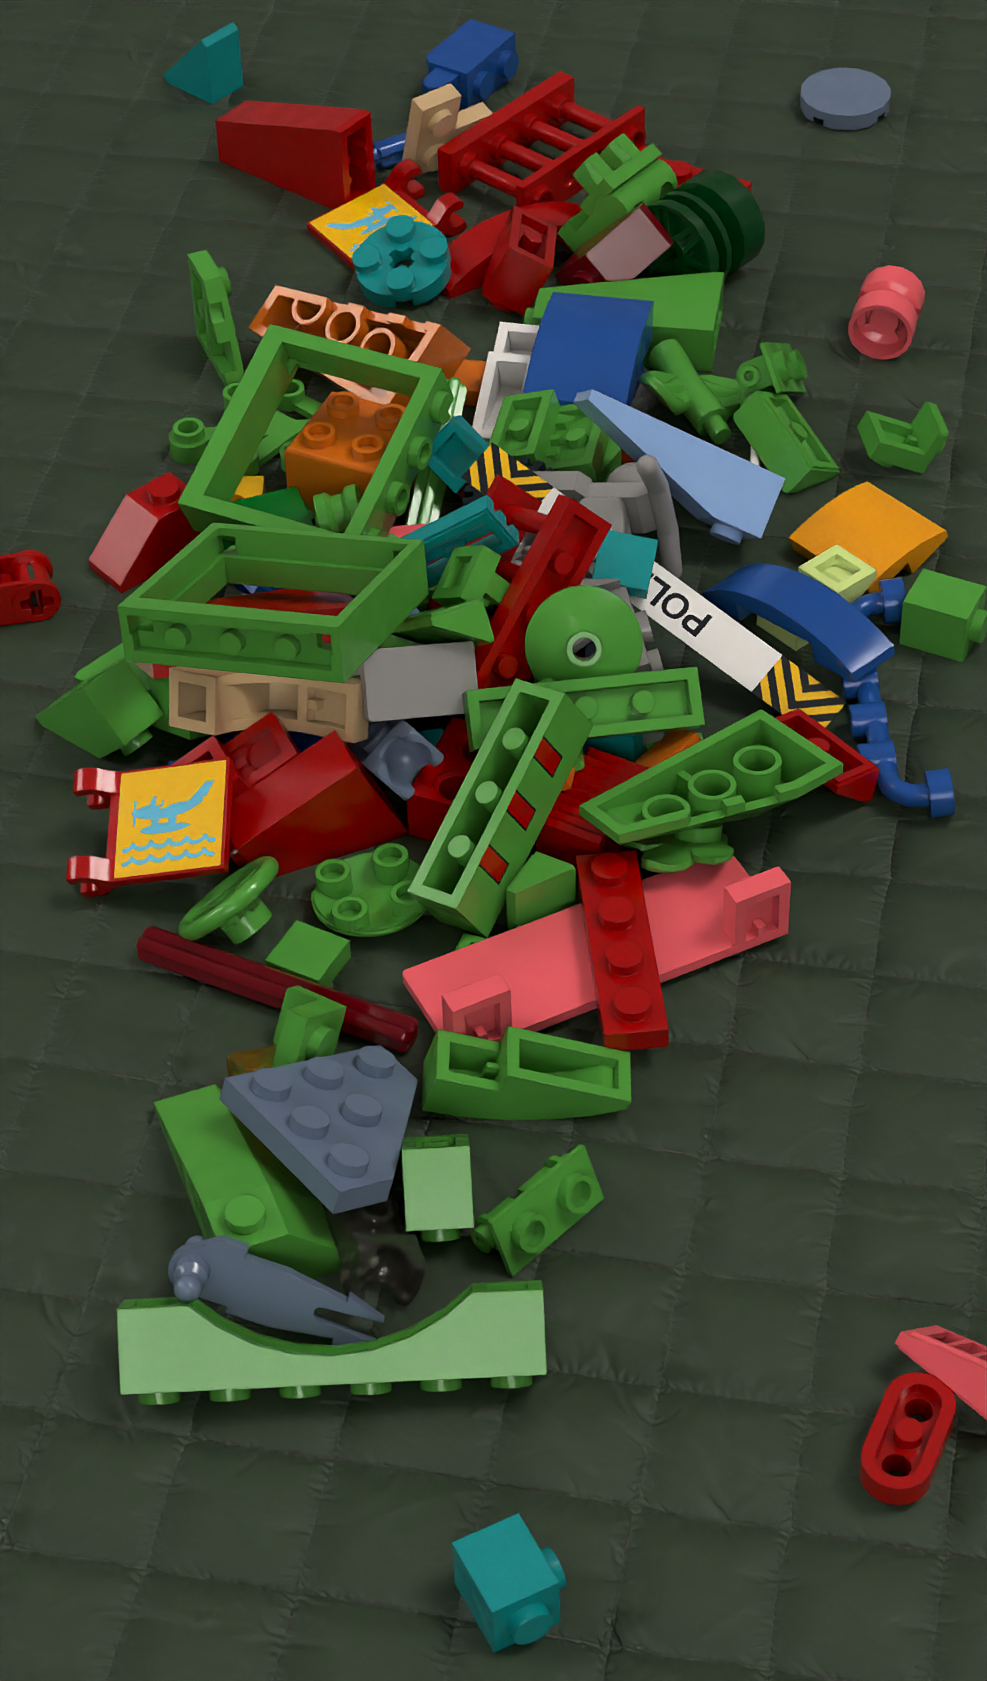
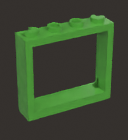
M269 324L178 501V505L193 530L200 533L213 522L336 533L230 502L298 367L411 397L344 534L388 537L387 535L396 517L401 516L408 506L410 488L419 470L425 469L430 461L432 443L441 425L446 424L451 418L448 410L454 400V396L442 368ZM222 536L224 540L235 542V537Z
M213 522L117 606L125 661L344 684L428 596L424 540ZM222 536L235 537L236 546L231 545L227 550H224ZM227 583L357 595L337 616L206 604ZM322 634L330 635L331 643H323Z

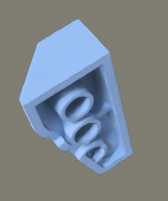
M590 389L577 393L573 403L635 462L644 455H651L656 458L669 483L671 495L696 519L711 525L709 533L712 536L734 545H740L741 540L762 538L785 481L784 477L596 390Z

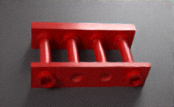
M559 71L437 148L439 189L447 193L452 192L456 194L478 180L516 198L517 207L542 202H565L584 189L572 175L591 155L597 152L600 156V153L622 133L636 147L645 145V108L637 105L616 120H611L575 104L574 77ZM569 121L594 132V134L583 140L558 129V127ZM539 140L565 153L552 160L527 147ZM509 160L535 173L521 180L496 167Z
M497 474L486 493L494 502L495 512L501 510L506 516V525L510 526L513 524L519 531V545L526 532L536 535L520 566L511 563L519 545L499 554L501 559L495 573L509 582L510 586L494 616L487 615L493 632L494 642L479 645L475 649L478 689L512 686L515 678L526 682L529 681L532 672L525 654V634L531 616L537 607L553 593L581 584L612 524L574 499L561 494L557 496L548 515L537 512L542 504L540 500L505 477ZM490 532V533H488V534H486V535H484V536H482V537H480V538H478V539H476V540H474V541H472V542L466 544L465 546H469V545H471V544H473V543H475V542H477V541H479V540H481V539H483V538H485V537H487V536L493 534V532ZM434 591L429 599L430 604L427 610L442 606L431 599Z

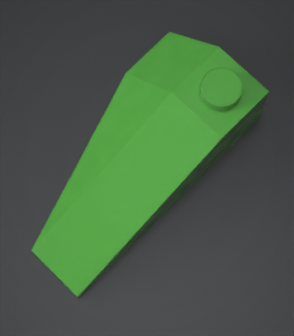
M760 709L579 806V812L581 817L615 842L624 844L756 817L797 799L842 774L843 763Z
M216 1084L154 1102L156 1115L203 1237L209 1239L225 1235L249 1243L248 1254L290 1267L312 1279L359 1265L358 1255L340 1213L333 1214L219 1100L222 1090Z

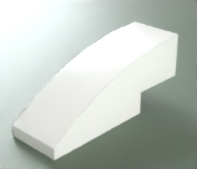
M500 322L494 351H489L472 424V427L488 444L504 396L523 393L539 325Z

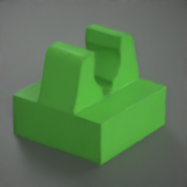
M484 545L454 547L431 599L442 606L474 599L483 601L485 608L488 607L490 602L499 606L510 586L509 582L495 573L501 556Z

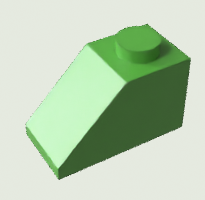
M123 658L72 687L35 717L43 727L100 759L118 749L122 751L124 756H127L153 737L148 727L161 718L164 713Z
M468 1134L404 1137L402 1142V1166L406 1231H420V1240L427 1242L460 1239V1228H474Z

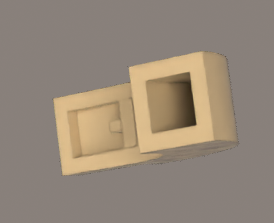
M179 666L169 668V726L216 736L227 732L245 730L273 711L288 731L325 737L335 730L343 741L357 743L368 739L369 722L364 718L361 679L350 677L343 684Z

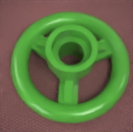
M263 856L228 876L199 900L183 917L178 927L179 935L186 940L193 941L221 927L234 945L252 936L273 915L258 896L276 877L279 870L278 861L274 857Z

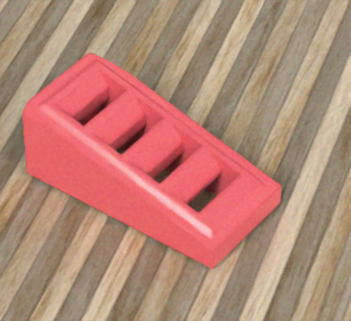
M938 1325L901 1331L895 1341V1344L898 1345L897 1348L929 1374L936 1376L951 1388L957 1397L987 1420V1346Z

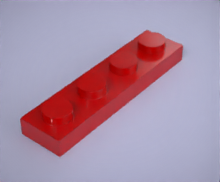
M636 850L576 855V878L604 1047L622 1051L669 1047L668 1022Z

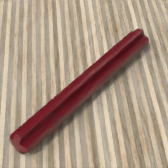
M155 926L146 927L142 936L138 938L136 944L138 958L144 962L279 1010L282 1008L286 990L293 986H300L347 1007L341 1032L400 1053L409 1052L417 1040L419 1033L418 1021L412 1016L195 940H186L178 934Z

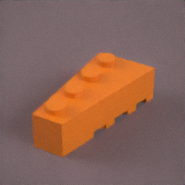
M275 285L248 327L261 338H263L269 324L427 364L442 368L446 379L454 376L471 348L441 324L426 321V323L412 321L404 315L391 312L387 315L370 311L362 305L353 303L345 305L333 302L327 297ZM312 371L339 389L352 392L361 399L381 404L395 403L405 408L411 399L410 396Z

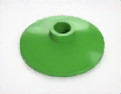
M577 585L553 593L537 607L526 629V659L532 674L538 682L549 677L555 681L635 673L642 656V632L634 612L619 596L597 586ZM580 638H589L595 643L596 648L591 656L581 658L573 652L574 643Z

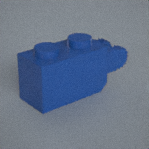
M469 19L426 55L427 78L422 80V93H428L451 83L461 94L459 111L483 102L516 73L519 63V56L516 53V33Z

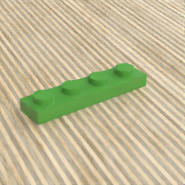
M697 667L534 683L563 692L572 700L593 724L587 740L695 729L705 725ZM511 686L466 690L462 694L470 753L479 751Z

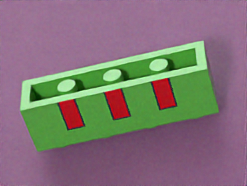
M515 678L407 891L438 921L488 938L506 902V889L524 866L593 728V724L565 693Z

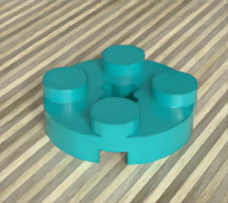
M398 215L389 219L386 226L368 236L352 255V261L362 293L371 302L386 308H398L396 302L412 300L413 306L431 300L445 288L452 273L450 266L452 258L445 236L437 228L423 222H414L407 215ZM411 260L412 265L409 267L400 265L394 268L401 261Z

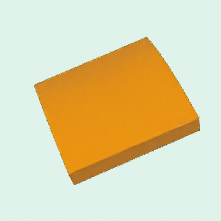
M867 481L843 492L828 502L800 525L788 538L793 550L809 560L837 544L876 569V579L863 594L866 595L879 592V580L894 578L902 568L913 574L948 538V534L942 527Z

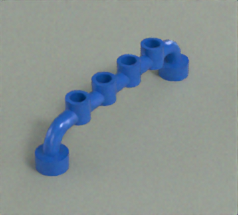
M902 577L879 580V592L862 595L851 602V604L867 618L876 614H882L884 624L901 622L903 601L906 597ZM874 668L854 683L841 676L844 700L858 699L859 703L848 706L853 740L867 739V743L857 744V752L880 769L877 785L881 793L896 804L906 807H927L930 818L955 815L954 790L949 768L924 771V783L911 784L900 779L897 770L893 740L890 739L885 703L881 700L877 668Z

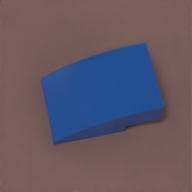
M553 292L537 332L523 393L554 389L559 404L562 406L574 404L577 393L593 389L630 406L641 383L639 379L643 373L644 356L652 341L654 301Z

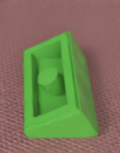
M755 391L734 413V422L766 468L785 478L781 489L786 494L796 493L828 481L840 473L839 467L787 394Z
M479 599L440 606L410 615L391 633L392 635L427 645L474 641V646L494 642L484 602L479 601Z

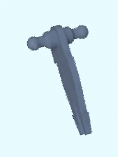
M195 1235L189 1238L185 1245L175 1250L170 1258L168 1266L169 1279L174 1285L175 1296L183 1303H191L198 1298H202L226 1306L225 1313L266 1327L332 1338L331 1345L375 1340L376 1338L315 1312L317 1308H325L384 1323L385 1316L351 1291L347 1297L290 1267L248 1254L249 1243L225 1235L209 1239Z

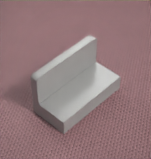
M474 641L376 649L351 676H360L365 720L367 722L464 714L462 694L466 690L478 689Z

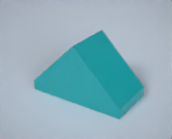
M232 22L200 40L163 75L167 83L210 104L217 102L244 86L239 30L235 23Z

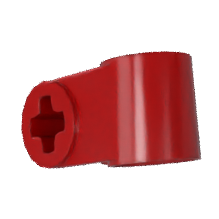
M24 550L18 553L0 555V626L44 621L55 615L60 608L61 595L58 587L51 581L54 571L50 558L43 552ZM27 565L32 566L34 579H30ZM30 593H35L38 603L37 607L32 605Z

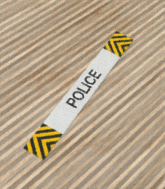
M493 442L461 477L482 494L486 495L496 474L501 475L540 500L542 504L537 512L546 515L551 510L559 494L564 495ZM597 554L588 569V572L592 575L594 572ZM655 561L647 598L629 596L631 604L641 611L646 610L650 618L782 715L799 708L826 728L846 704V701Z

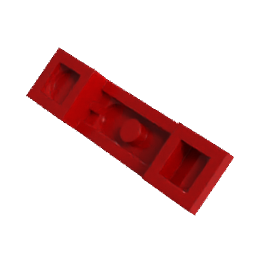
M561 201L534 203L519 207L556 226L557 232L567 221L582 211L579 204ZM511 210L485 220L448 244L452 258L450 263L452 273L448 284L441 292L449 299L483 286L484 273ZM556 234V241L558 240L570 251H572V249L565 243V241L558 234Z

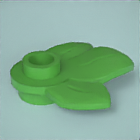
M723 823L619 844L644 852L641 857L640 867L659 873L683 871L695 862L719 865L726 863L734 856V848L728 846V837L722 833Z

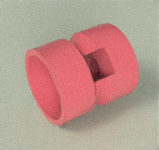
M888 265L878 267L867 274L861 285L858 301L854 306L848 324V335L851 343L860 353L873 359L887 360L897 358L909 348L925 300V290L922 282L913 272L903 267Z

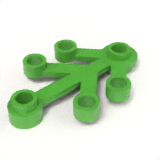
M292 379L278 408L283 411H296L309 419L295 420L276 411L244 476H255L259 472L260 466L278 453L280 454L281 469L286 472L284 451L322 404L305 395V386L302 381ZM239 382L229 384L223 389L225 410ZM192 417L176 421L169 433L171 457L181 464H197L216 427L206 428L201 420Z

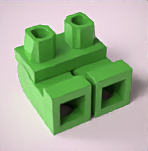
M622 133L600 153V156L597 152L594 153L573 173L572 176L589 194L579 205L582 211L567 221L557 232L573 252L581 244L640 204L644 203L648 207L677 188V179L674 171L666 162L658 159L662 153L653 143L640 152L631 140Z

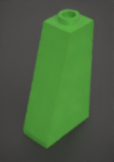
M724 272L539 288L535 307L526 308L524 324L540 326L553 292L654 301L652 341L644 356L643 367L652 368L648 357L651 350L657 344L667 339H675L686 352L696 371L712 372L723 316Z

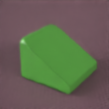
M537 851L534 855L532 854L506 889L508 931L575 906V867L570 863Z

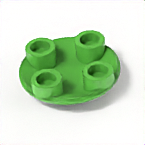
M394 843L383 844L377 847L374 852L354 855L343 860H325L315 870L316 883L311 894L313 911L325 926L349 936L376 937L402 930L417 921L426 911L407 892L420 865L409 859L408 850L404 846Z

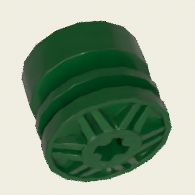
M703 170L672 192L667 193L659 200L650 204L648 209L666 229L674 243L644 270L649 278L724 272L725 279L726 276H729L757 257L765 242V224L759 205L748 188L734 176L721 170Z

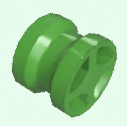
M356 483L345 486L342 493L331 496L323 492L313 496L315 513L320 528L336 533L345 532L362 498Z

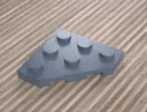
M381 1045L365 1046L353 1051L324 1057H313L306 1061L273 1068H261L254 1072L225 1077L219 1100L333 1214L387 1201L418 1079L399 1063L391 1052L384 1049Z

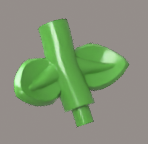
M667 339L657 344L651 350L648 361L654 371L642 373L639 379L641 384L651 396H657L659 402L673 414L678 416L683 413L698 434L702 436L709 435L715 444L727 441L732 432L726 422L728 417H732L739 409V398L743 390L738 385L737 380L710 374L699 376L677 340Z

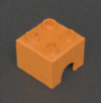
M332 391L284 451L287 488L297 486L304 504L309 505L314 512L313 496L325 492L332 496L342 493L345 486L356 483L363 496L406 408L395 403L381 404L361 399L352 392ZM413 482V484H412V486H411V495H412V490H413L414 482ZM396 517L392 527L398 522V517Z

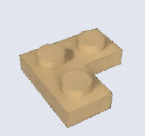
M451 83L412 99L402 161L411 159L418 164L422 172L419 175L438 170L437 148L493 114L483 102L459 111L461 94Z

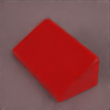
M799 708L776 717L777 720L843 763V773L824 783L825 786L838 795L867 803L872 800L880 771L876 765Z

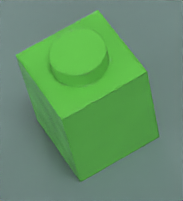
M923 568L903 601L899 644L963 663L974 642L981 644L987 635V610H984L987 586Z

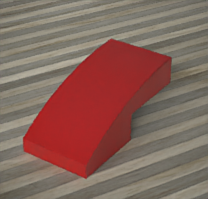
M271 711L224 745L213 735L171 765L230 757L234 761L232 799H234L301 752L282 721Z

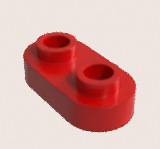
M921 1372L907 1373L893 1380L885 1391L861 1451L859 1470L860 1480L865 1490L872 1497L883 1503L907 1505L916 1502L927 1493L952 1432L956 1411V1399L953 1391L936 1376ZM911 1415H921L928 1420L919 1422L908 1417ZM896 1470L904 1473L906 1476H892L886 1472Z

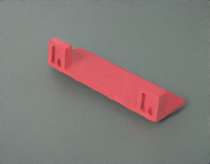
M733 856L726 863L719 865L695 862L683 871L660 873L642 880L660 983L788 934L791 881L779 866L754 876H749ZM581 903L413 966L402 973L403 984L435 1033L440 1029L500 1042L507 1026L537 1032L597 1008Z

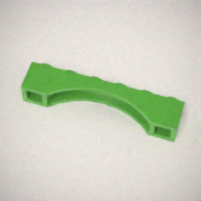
M541 1280L472 1283L448 1305L409 1328L375 1340L341 1345L301 1344L261 1335L222 1317L199 1299L191 1303H183L177 1297L124 1299L117 1308L120 1395L138 1394L139 1403L144 1405L176 1403L181 1401V1392L209 1391V1400L240 1401L251 1398V1389L279 1387L280 1397L308 1398L321 1395V1385L350 1384L351 1394L376 1395L391 1392L392 1382L420 1381V1390L443 1392L461 1389L462 1379L489 1377L491 1387L521 1388L532 1385V1375H547L544 1300Z

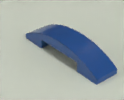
M763 563L743 566L701 593L705 599L737 621H741L754 613L811 643L814 662L853 683L895 655L894 645L855 606L820 582L786 567Z

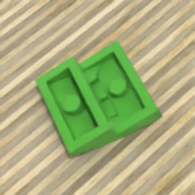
M549 389L504 396L489 445L493 442L517 461L520 460V457L529 458L531 466L539 460L545 463L546 469L551 467L554 471H580L590 477L592 481H597L610 437L575 404L560 406L555 390Z

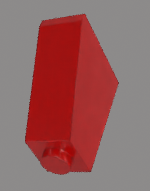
M334 730L232 799L229 855L239 867L263 856L274 857L279 864L277 877L319 864L328 859H335L398 839L406 834L408 830L387 794Z

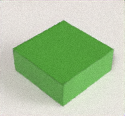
M296 920L265 959V965L328 987L351 958L350 940Z

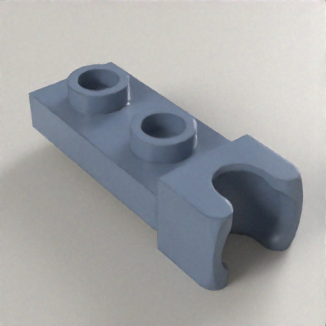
M403 719L369 722L367 740L357 743L345 742L367 769L405 801L410 799L415 792V789L412 787V781L418 771L426 765L436 767L444 759V755Z

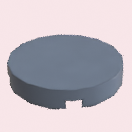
M857 68L822 70L809 76L802 83L800 109L807 119L812 122L814 117L823 120V126L829 129L847 131L864 129L876 124L879 116L883 115L885 118L889 113L891 88L883 78L869 71Z

